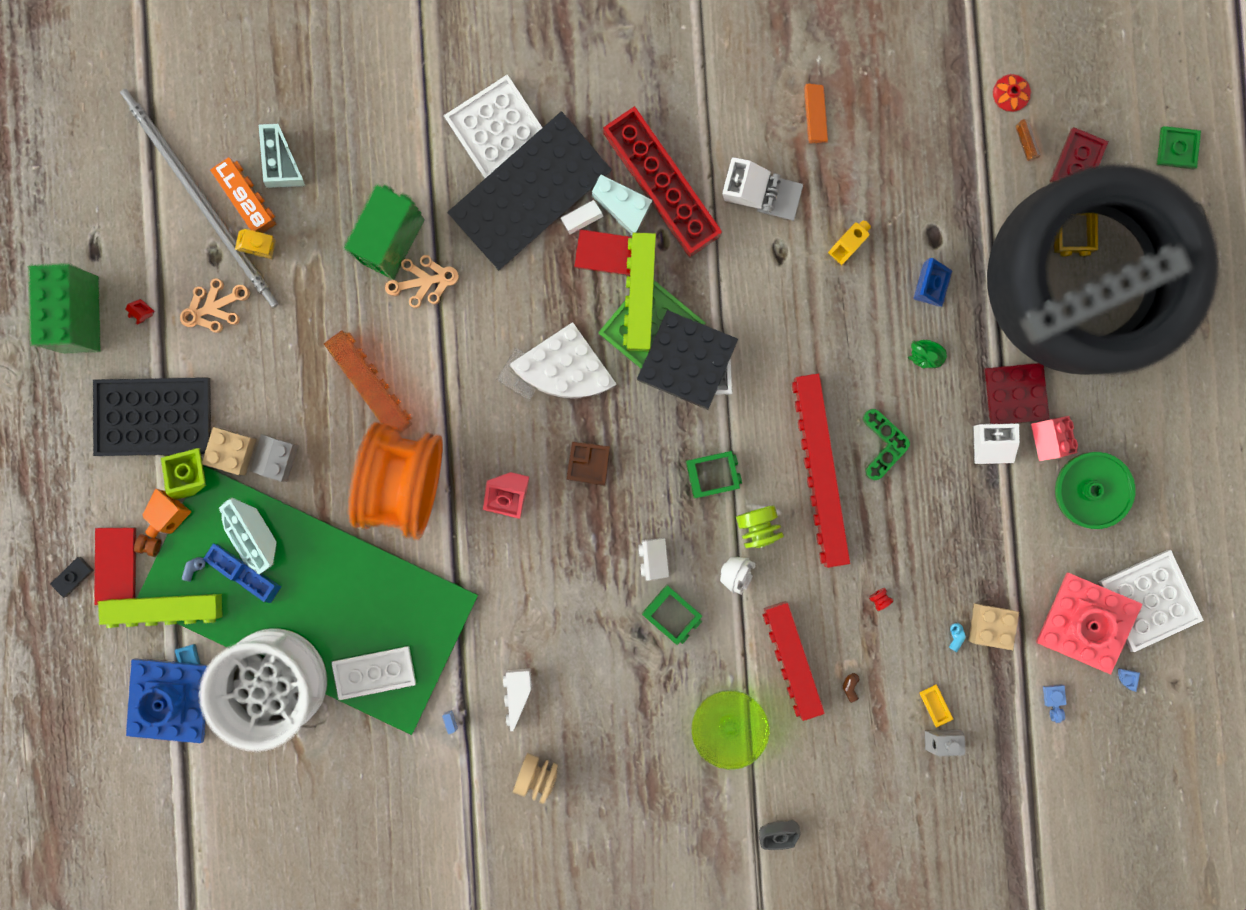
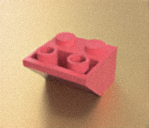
M1070 416L1031 424L1039 461L1078 453V443L1074 438V425L1072 420H1070Z

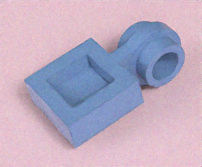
M1043 686L1045 706H1053V710H1050V719L1052 722L1061 723L1065 720V712L1059 706L1067 705L1065 686Z

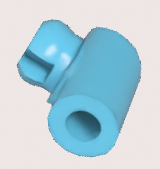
M954 623L950 627L953 641L949 648L958 652L966 639V635L962 625Z

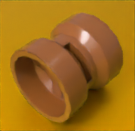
M140 534L136 539L134 551L156 557L161 548V539L149 538L148 535Z

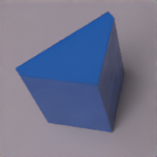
M929 258L923 263L913 299L942 307L952 270L936 259Z

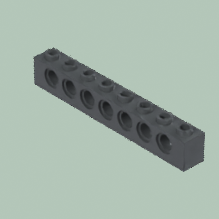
M1171 245L1159 250L1160 254L1155 257L1152 254L1140 259L1141 263L1136 266L1133 263L1121 268L1122 272L1117 275L1113 272L1102 277V282L1098 284L1094 281L1083 286V291L1079 293L1072 291L1065 294L1062 301L1057 302V300L1046 303L1043 310L1038 311V309L1027 312L1025 314L1026 318L1020 321L1030 343L1038 342L1191 270L1182 247L1172 248ZM1160 261L1164 264L1163 271L1159 268ZM1141 270L1145 273L1144 280L1139 275ZM1121 279L1126 282L1125 289L1120 285ZM1102 288L1107 291L1106 298H1103L1101 295ZM1083 297H1086L1088 300L1087 307L1082 305ZM1064 306H1067L1069 309L1068 316L1063 314ZM1045 315H1048L1050 318L1048 326L1043 321Z

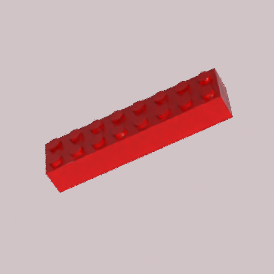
M635 106L603 127L604 136L647 198L652 199V205L689 258L721 237V229Z

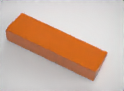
M806 84L804 91L809 144L828 142L824 86Z

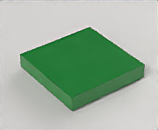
M1168 126L1161 127L1157 165L1196 169L1198 167L1201 130Z

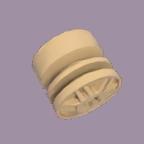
M527 753L513 793L525 797L529 789L533 790L532 800L535 801L539 792L542 793L539 802L544 804L555 784L558 764L553 763L551 770H546L549 763L548 760L544 762L542 767H538L539 757Z

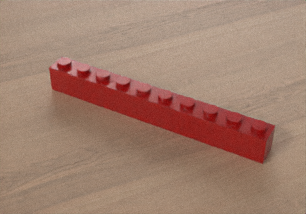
M818 373L794 378V382H792V391L796 393L795 409L800 414L798 428L803 433V439H801L802 450L806 451L804 465L809 470L807 483L808 487L812 488L813 494L810 496L811 506L815 507L816 514L813 515L814 525L818 526L819 531L816 534V539L822 549V552L819 553L820 562L827 568L850 564L820 375Z

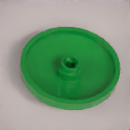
M1103 452L1083 453L1069 460L1059 472L1055 485L1056 501L1061 512L1074 524L1089 529L1108 528L1120 522L1129 513L1135 499L1134 478L1128 467L1111 454Z

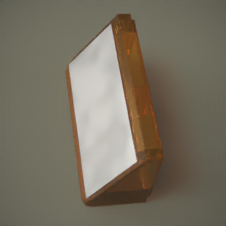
M1023 119L1015 127L1025 156L1030 161L1039 158L1041 154L1029 121Z

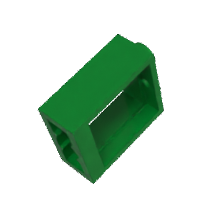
M732 451L686 461L694 498L740 489L739 485L742 484L740 473H737L735 468L738 465L736 454H732ZM727 457L733 485L701 492L695 464Z
M668 585L660 591L642 612V615L676 645L679 643L683 644L690 636L688 632L692 628L696 629L702 622V615ZM669 595H672L694 615L677 637L652 617L653 613Z

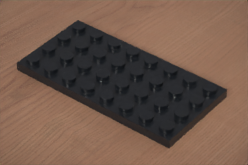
M561 111L447 213L499 271L592 189L600 175L606 176L612 169Z

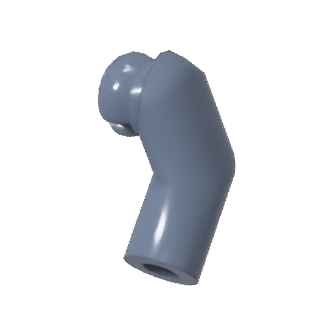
M196 557L186 563L182 580L191 582L193 573L205 567L203 558Z

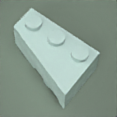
M279 124L259 125L263 182L266 188L305 186Z
M600 175L592 190L593 198L631 236L633 232H639L652 206V199L603 175Z

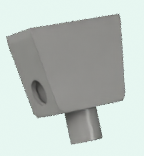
M925 730V750L937 756L965 755V735L962 730Z

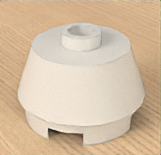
M730 557L721 569V583L732 593L736 592L742 595V588L747 589L752 580L751 568H755V563L750 561L749 558Z

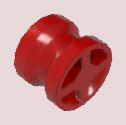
M885 588L879 589L869 596L870 601L875 603L877 611L893 603V599L888 597Z

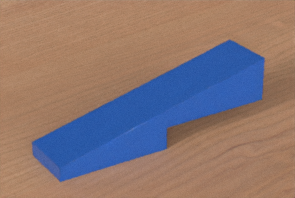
M213 543L203 558L205 562L231 581H236L263 602L271 603L282 587L262 573L258 574L256 570L250 568L242 560Z

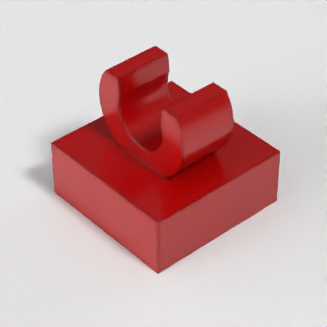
M141 299L128 303L125 308L129 312V318L134 317L137 319V325L143 323L145 319L152 317L155 312Z

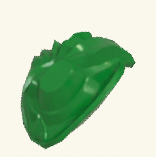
M931 340L912 341V356H908L909 360L923 369L938 368L945 363L947 351L943 346Z

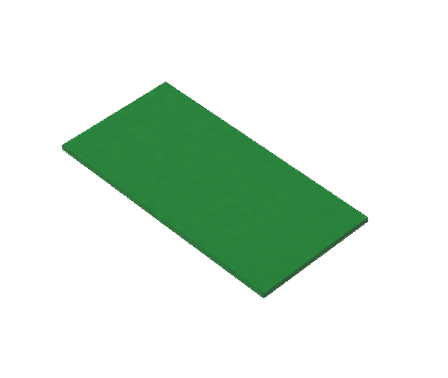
M203 465L206 486L195 495L185 497L182 504L191 513L173 533L167 534L137 598L221 594L222 617L217 618L216 622L204 623V620H196V623L184 624V621H177V624L227 648L236 645L248 635L260 630L274 628L292 631L309 641L321 656L327 674L326 695L412 735L478 598V594ZM231 498L256 508L276 540L273 565L262 572L263 575L282 586L271 603L263 602L239 583L231 581L207 562H205L203 569L193 573L191 582L182 580L186 563L196 557L204 558L213 543L242 560L224 530L222 513L219 509L220 506ZM406 646L410 647L416 685L343 700L338 699L332 661ZM259 653L262 658L266 656V654Z

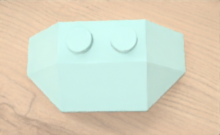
M234 498L229 499L219 507L222 513L224 530L243 562L256 570L258 574H261L273 565L276 540L256 508Z

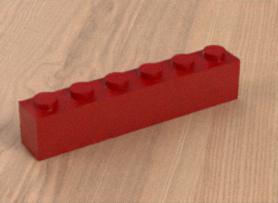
M784 601L764 608L765 613L762 616L765 624L770 626L771 632H768L771 643L776 644L777 650L774 652L777 661L782 662L783 668L780 670L783 679L788 680L790 687H787L790 699L794 698L796 705L793 706L796 717L800 716L801 720L805 721L825 714L788 602Z

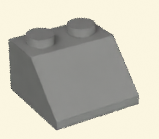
M261 434L250 471L274 480L288 482L299 445Z

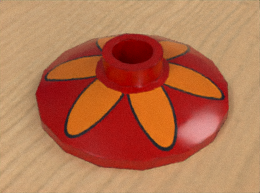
M1009 74L1003 76L996 82L993 88L995 103L999 108L1008 112L1021 110L1030 100V86L1019 75ZM1011 88H1014L1017 93H1012Z

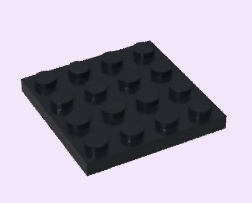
M667 310L637 377V381L709 410L736 347L738 338Z

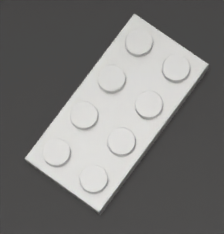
M409 646L332 661L339 700L416 685Z

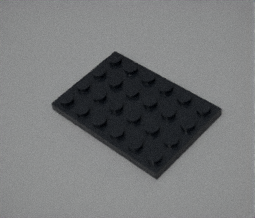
M210 378L93 380V456L173 455L197 448L200 449L201 454H205L211 435Z

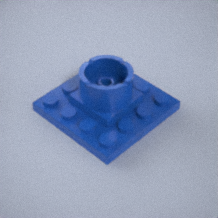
M132 659L126 736L203 743L206 719L200 702V688L203 676L209 665Z

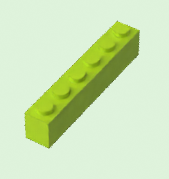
M633 232L632 238H628V250H632L631 257H627V269H631V274L626 277V288H630V294L625 297V307H629V314L624 317V326H628V334H624L623 345H627L628 351L649 352L655 233Z
M209 594L98 601L99 625L115 628L119 627V624L125 623L126 627L138 626V623H145V626L158 625V622H165V625L177 624V621H184V624L196 623V620L212 623L216 622L217 618L222 617V595Z

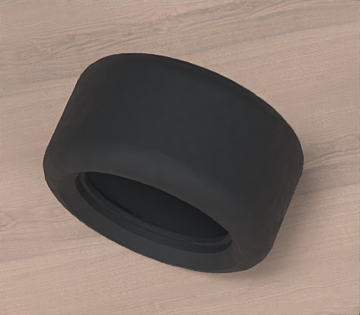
M1114 164L1090 167L1074 172L1040 188L1029 195L1011 212L1001 226L990 252L987 269L989 300L995 318L1004 334L1013 345L1035 362L1053 370L1070 374L1094 375L1133 372L1158 363L1176 352L1200 327L1211 307L1217 287L1219 271L1217 246L1212 228L1200 206L1181 186L1171 179L1146 168L1131 165ZM1078 213H1095L1118 221L1134 235L1145 257L1151 254L1155 257L1160 254L1159 250L1170 245L1172 248L1182 247L1191 270L1146 290L1142 302L1134 315L1117 330L1102 336L1088 332L1074 324L1038 342L1030 343L1020 320L1026 318L1025 314L1034 309H1038V311L1043 310L1046 303L1054 300L1047 276L1050 250L1061 229ZM1160 261L1159 268L1163 271L1164 264ZM1045 315L1043 321L1047 326L1050 323V318L1048 315Z

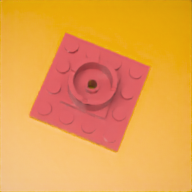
M1067 572L1036 643L1111 674L1143 604Z

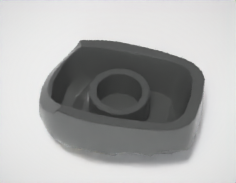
M794 820L772 822L763 825L759 829L760 845L765 850L794 848L801 835L800 827Z

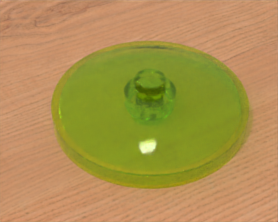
M735 690L719 691L704 699L696 709L691 725L692 739L698 753L708 763L722 769H740L756 761L765 750L769 739V722L761 705L748 694Z

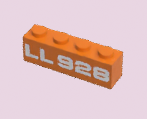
M228 157L210 169V171L250 230L264 233L277 224L273 219L276 216L269 207L266 209L263 204L265 200L259 192L255 193L252 188L255 185L248 176L245 177L242 171L244 169L238 161L234 162Z

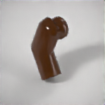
M856 673L849 674L843 683V690L850 703L859 699L854 690L860 680Z

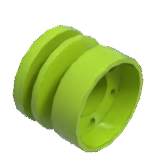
M775 505L736 516L739 529H749L748 533L742 535V539H752L744 543L745 548L767 546L784 537L783 532H773L781 528V525H771L770 522L778 518Z

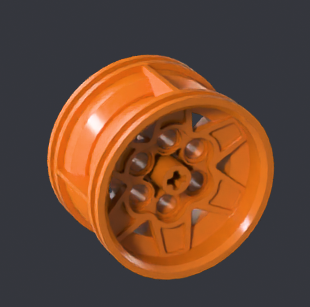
M374 422L365 435L355 466L349 504L351 525L366 530L371 526L378 527L381 524L399 527L404 537H413V539L420 540L427 527L436 497L443 454L442 436L438 434L433 436L432 433L427 432L418 441L404 439L389 424L382 425L379 422Z

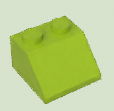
M199 448L161 458L165 491L174 500L193 496L206 486Z

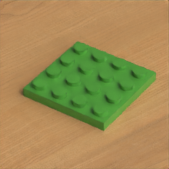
M653 280L650 348L667 310L703 325L706 324L655 280ZM624 301L598 334L641 369L648 351H628L627 345H623L624 334H628V326H624V317L629 314V307H625Z

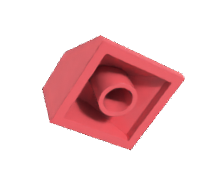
M510 472L488 480L483 510L520 519L527 493L529 476Z

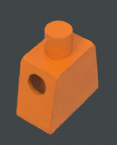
M155 489L143 513V518L150 524L145 533L152 538H156L159 532L171 534L187 518L191 511L178 499L174 500L168 496L165 490Z

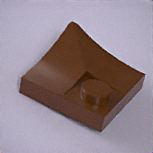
M572 442L566 479L606 486L610 446Z

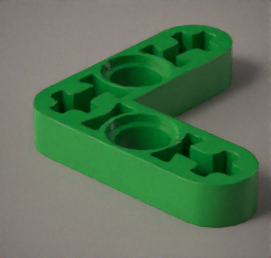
M871 409L864 413L863 422L887 445L867 466L865 473L870 480H879L908 450L910 441L883 414L876 409ZM868 414H875V419L878 422H881V420H883L884 422L881 423L876 429L875 426H877L878 424L875 421L869 422L868 420L870 417L868 416ZM884 425L891 428L889 436H884L881 432ZM897 433L898 435L895 438L899 441L904 440V448H897L898 443L894 439L890 442L889 439ZM886 452L891 453L893 457L890 463L883 461L882 457ZM880 464L886 467L885 469L883 467L878 469V476L871 475V468H877Z

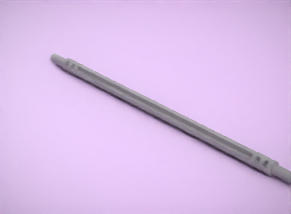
M127 89L121 90L120 93L130 106L129 109L258 292L264 295L272 308L278 306L279 303L269 291L270 287L246 253L235 250L236 239L139 103H136Z

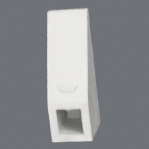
M531 668L507 670L506 675L503 676V685L507 687L508 694L504 696L505 707H509V714H506V725L510 726V731H514L532 689Z

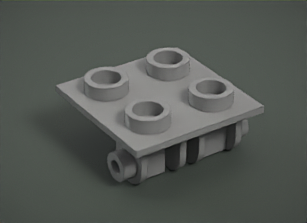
M773 174L768 181L762 208H758L757 211L794 221L803 184L782 179L779 174Z

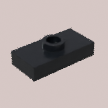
M77 557L50 585L65 598L94 570L82 557Z

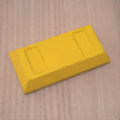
M937 684L919 692L936 728L954 720Z

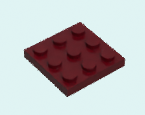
M1035 363L984 369L990 424L1050 420L1043 365Z

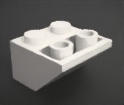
M732 157L722 193L724 201L761 209L771 171L752 161Z
M1019 424L975 425V464L1014 463L1020 443Z
M665 538L642 540V544L638 545L639 556L644 558V563L640 564L641 575L645 576L646 581L669 577Z

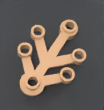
M423 255L420 258L421 265L426 268L430 267L438 273L437 275L430 276L415 266L410 259H404L401 263L402 268L405 271L412 272L419 278L399 283L395 280H390L386 283L385 290L391 296H398L401 290L421 286L416 295L409 299L411 307L419 308L422 299L432 284L439 283L435 292H431L428 295V301L435 305L439 303L440 296L446 287L452 286L458 281L459 275L456 269L453 267L443 268L433 262L430 256ZM425 258L430 260L428 264H423ZM406 262L411 263L409 268L404 267ZM447 273L452 274V277L450 279L445 278V275ZM395 284V290L391 291L389 289L390 285ZM436 295L437 300L432 302L431 296ZM414 299H418L417 305H412Z
M215 278L210 283L211 288L205 305L198 309L200 300L206 297L207 292L202 287L194 288V296L189 308L184 309L180 314V321L184 326L194 327L198 324L209 328L214 333L221 332L223 326L220 322H210L201 318L207 314L227 320L232 325L239 323L240 317L237 314L227 313L219 310V308L236 300H247L250 295L249 289L243 285H236L231 294L215 301L218 291L224 287V283L220 279ZM219 281V287L215 288L214 284ZM199 290H202L201 296L197 295ZM244 290L245 295L240 297V292ZM189 315H193L192 321L188 320ZM235 315L236 320L231 322L230 318ZM215 324L219 326L217 330L213 329Z

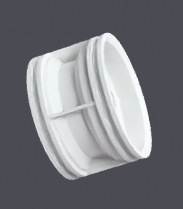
M274 628L254 632L219 654L208 666L200 688V702L203 714L212 730L224 741L235 747L251 751L274 748L290 739L320 708L327 688L326 669L318 651L302 636L292 631ZM259 653L266 654V656L262 658ZM268 666L273 668L274 674L268 671ZM239 667L241 671L240 678L234 680L235 671ZM249 670H252L254 672L255 677H252L249 674ZM281 681L287 684V688L281 685ZM243 688L248 690L249 695L244 693ZM296 692H299V699L295 695ZM275 699L281 702V706L275 703ZM240 703H248L247 711L243 709ZM256 703L262 706V710L258 709ZM273 714H279L284 717L283 719L270 721Z

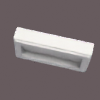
M593 200L561 217V220L569 234H572L602 218L603 214Z

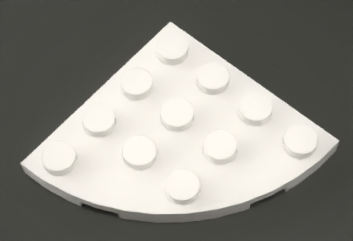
M573 322L510 363L511 368L525 382L538 388L539 391L557 397L581 398L598 395L616 386L611 375Z

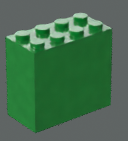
M376 184L344 249L360 264L394 280L425 219L421 215L422 212L418 210L419 208L411 201L412 198L403 193L401 195L396 194L394 189L385 184L382 187Z
M70 264L28 265L30 345L59 353L101 352L99 276Z

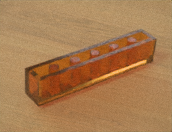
M341 330L323 344L382 425L389 424L393 430H397L400 434L412 425L410 421L412 419L411 415L406 409H401L399 406L400 400L395 394L391 395L387 390L390 388L383 378L379 379L377 376L378 370L372 363L369 364L366 361V353L362 348L358 349L354 344L356 340L352 334Z

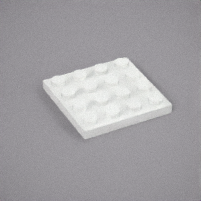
M508 75L444 115L484 179L542 129V126Z
M1166 550L1098 581L1100 586L1143 604L1126 640L1131 652H1136L1204 621L1171 550Z

